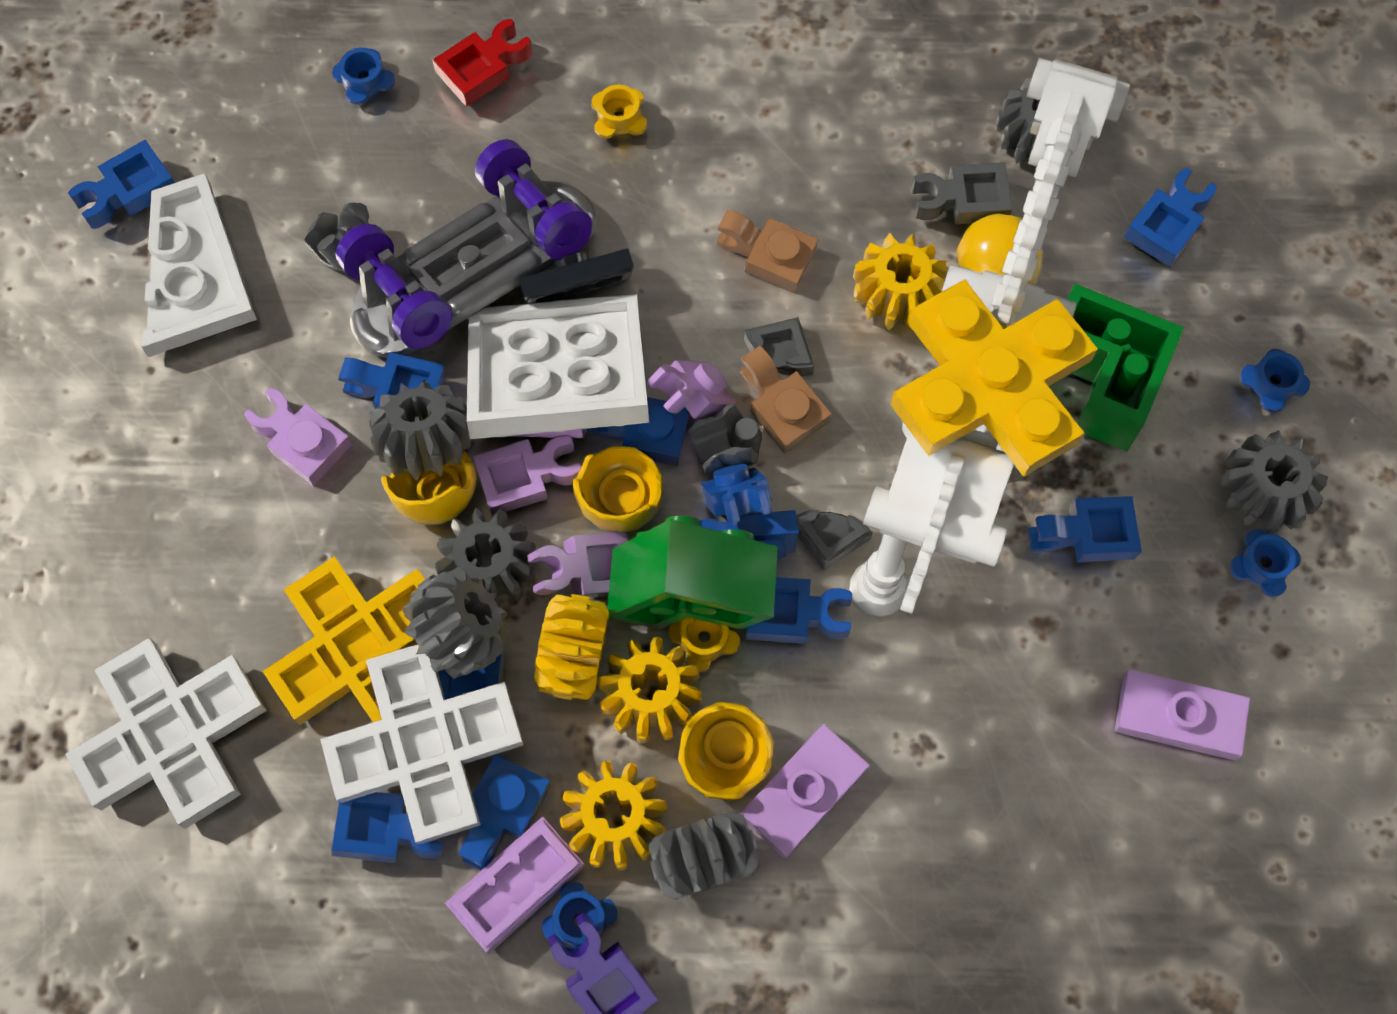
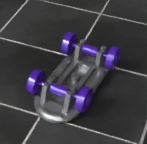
M503 139L490 144L480 154L475 165V176L478 182L490 194L496 196L486 203H480L407 248L397 258L394 256V244L382 228L374 224H362L354 227L338 243L336 260L349 277L361 282V287L354 297L350 312L351 329L358 343L369 353L384 358L388 357L389 352L407 355L421 348L433 345L448 330L518 287L519 278L540 273L554 264L555 260H561L564 256L578 253L593 235L597 223L595 208L589 198L578 189L566 184L541 181L531 169V160L528 153L517 142Z

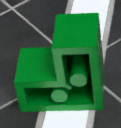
M1074 283L1067 299L1076 302L1073 318L1098 348L1090 363L1071 373L1093 382L1076 423L1085 435L1128 452L1145 425L1184 327Z
M668 517L664 523L648 531L639 532L635 538L613 548L607 604L609 618L655 629H662L686 618L744 629L773 618L778 546L755 541L754 534L748 531L730 529L720 532L702 527V522L694 517Z

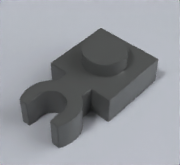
M1005 162L952 165L948 180H943L940 176L932 173H922L914 176L912 194L927 193L934 198L929 201L922 200L917 202L915 217L919 220H933L939 217L943 211H953L955 224L974 223L983 217L997 213L1004 215L1012 214L1013 207Z

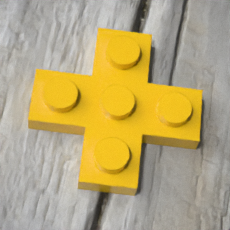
M964 279L910 310L907 323L940 366L894 391L890 405L928 456L984 424L1022 476L1025 477L1080 443L1085 433L1049 386L1090 363L1098 348L1059 299L1052 301L1003 329Z
M335 556L283 589L315 637L262 672L299 725L350 691L353 692L372 722L382 720L366 660L417 645L416 640L404 632L409 626L410 621L405 617L402 609L410 602L411 593L418 589L417 585L425 580L418 568L367 602Z

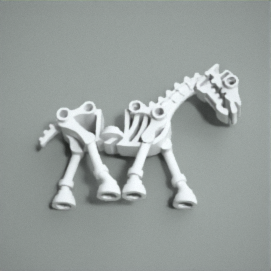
M1043 58L1038 59L1026 96L1040 100L1029 132L1037 135L1028 162L1030 165L1037 166L1033 177L1036 181L1033 190L1028 192L1023 207L1025 214L1023 220H1020L1015 234L1013 249L1008 251L1002 269L1004 276L986 270L983 273H979L951 264L942 292L965 279L1003 329L1056 299H1059L1073 317L1076 302L1045 293V288L1027 282L1032 280L1039 260L1036 256L1038 250L1042 248L1048 229V221L1054 217L1059 202L1057 195L1060 186L1064 187L1067 176L1076 178L1085 150L1089 151L1093 140L1099 138L1105 120L1117 123L1130 87L1129 83L1118 81L1116 76L1054 59L1049 61ZM902 421V431L907 439L890 491L875 486L863 525L880 530L883 537L879 549L872 553L868 561L857 567L850 579L849 591L852 592V601L861 611L868 615L879 617L891 615L899 609L912 614L934 551L974 564L979 562L995 567L1007 529L993 523L1011 470L1015 465L984 424L928 456ZM907 542L921 546L909 584L904 573L905 562L902 559Z

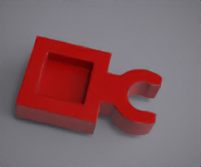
M506 19L494 27L492 37L485 42L474 32L432 59L435 72L467 107L509 79L507 64H521L533 54L531 40L525 37L517 43H507L517 35L515 22L512 19Z

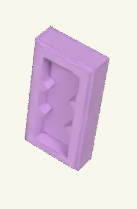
M1128 669L1123 674L1114 732L1236 761L1243 754L1250 697Z
M823 723L740 814L744 815L748 826L786 860L863 776L870 765Z
M541 817L446 901L445 904L489 955L560 891L564 885L585 868V865L544 817Z

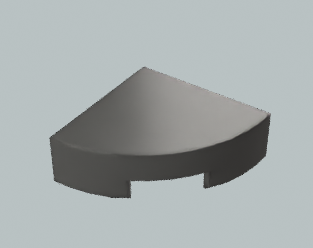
M799 317L744 330V340L749 351L751 352L758 346H761L773 360L778 373L790 376L797 371L800 376L813 375L814 364Z
M809 510L796 515L798 537L823 570H826L871 540L873 534L868 526L863 525L861 520L851 515L847 517L842 514L820 512L819 510Z

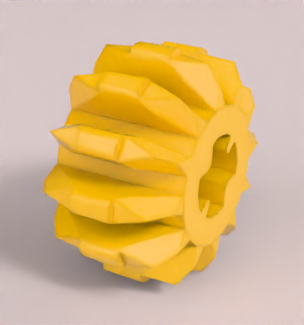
M891 233L884 238L882 247L870 243L865 249L863 260H859V263L855 265L853 278L857 283L854 289L856 303L866 304L865 314L868 320L879 315L885 316V325L888 330L894 327L896 320H903L912 331V328L907 323L910 310L941 293L947 275L946 261L934 259L936 254L934 243L918 248L914 233L906 239L905 243H898Z
M556 594L548 602L535 662L534 679L539 692L554 694V698L572 700V698L588 700L595 693L609 620V611L604 602L593 601L588 596L572 594L571 597Z
M654 637L651 641L650 652L642 653L637 640L631 639L627 643L630 659L627 660L618 654L612 653L607 661L608 666L615 674H605L598 678L599 689L609 694L600 701L601 711L604 715L619 713L614 722V729L619 734L628 731L636 723L637 741L640 743H646L650 737V727L657 726L663 740H670L673 738L670 720L673 719L680 725L686 726L693 717L686 706H694L702 701V691L694 686H690L699 679L700 671L696 665L681 666L686 657L685 650L681 646H677L664 656L663 640L659 637ZM648 680L659 682V690L655 691L653 700L641 698V690L645 689Z
M603 761L600 768L602 780L596 782L591 774L585 770L577 775L582 788L586 791L585 794L576 791H565L563 795L564 803L570 808L577 810V812L561 817L560 824L564 831H579L569 843L570 848L575 854L585 851L594 844L590 854L591 866L600 868L605 862L608 851L614 852V861L617 869L625 870L628 866L625 850L632 847L637 856L642 860H647L651 856L647 843L641 837L646 836L654 839L655 836L664 834L665 827L659 822L651 820V818L666 814L667 802L662 799H649L658 788V783L654 777L645 778L634 786L638 773L636 764L628 763L623 769L621 778H614L611 761ZM610 803H619L622 812H631L630 818L624 815L621 817L623 826L618 828H609L607 820L605 818H597L598 814L607 815L605 805Z

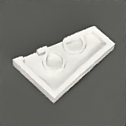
M205 173L153 190L151 192L148 250L151 254L150 282H146L145 303L148 306L147 329H143L142 349L148 357L257 320L211 184Z

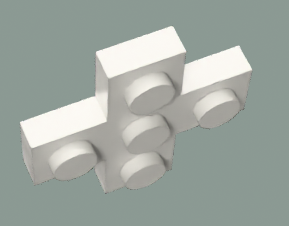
M148 638L94 670L121 721L65 754L93 807L102 811L154 779L176 822L186 829L241 795L212 743L267 710L239 661L233 655L184 684L179 685L159 647L153 640Z
M417 644L366 660L382 720L320 740L336 801L343 803L400 785L415 843L420 845L480 825L463 764L511 750L524 744L505 682L445 700L437 671L434 672L431 668L428 656L425 654L416 655L419 647Z

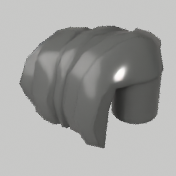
M352 202L344 205L339 217L336 214L327 212L318 214V218L310 226L304 241L324 265L335 270L344 271L336 260L338 243L354 227L369 223L368 219L370 216L367 206L362 203Z
M727 404L714 417H704L698 420L688 430L705 473L714 472L724 466L736 464L752 466L758 462L762 431L754 419L744 418L735 404Z

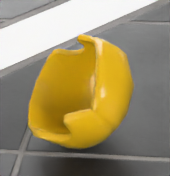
M997 213L983 217L971 224L965 231L956 250L959 266L979 273H983L986 270L1004 276L1002 269L1008 251L1013 249L1015 243L1013 240L1020 220L1023 219ZM1042 248L1038 250L1036 256L1039 260L1032 280L1027 282L1032 285H1036L1044 266Z
M613 445L594 455L590 454L585 457L576 479H573V490L581 512L586 519L602 531L627 533L640 529L657 513L664 496V478L655 461L636 447Z
M463 451L461 464H444L441 477L432 470L424 471L416 481L411 473L406 471L398 475L391 473L390 477L388 475L382 476L381 483L397 511L404 517L420 525L443 524L456 518L469 504L476 488L477 470L471 458Z
M716 702L698 711L684 727L681 734L678 760L687 782L705 797L730 801L743 798L746 793L767 776L772 765L774 740L765 720L745 704Z

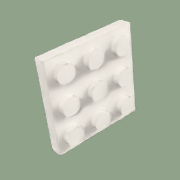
M637 294L487 307L469 317L467 425L470 439L649 423Z

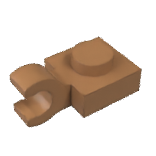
M727 209L718 226V231L721 233L716 244L727 251L748 257L744 272L795 293L816 251L819 239L769 217L763 229L760 230L743 214Z
M758 346L741 358L745 366L740 369V374L747 384L760 396L751 402L750 411L784 454L830 422L832 414L797 371L783 380L773 360L761 346Z

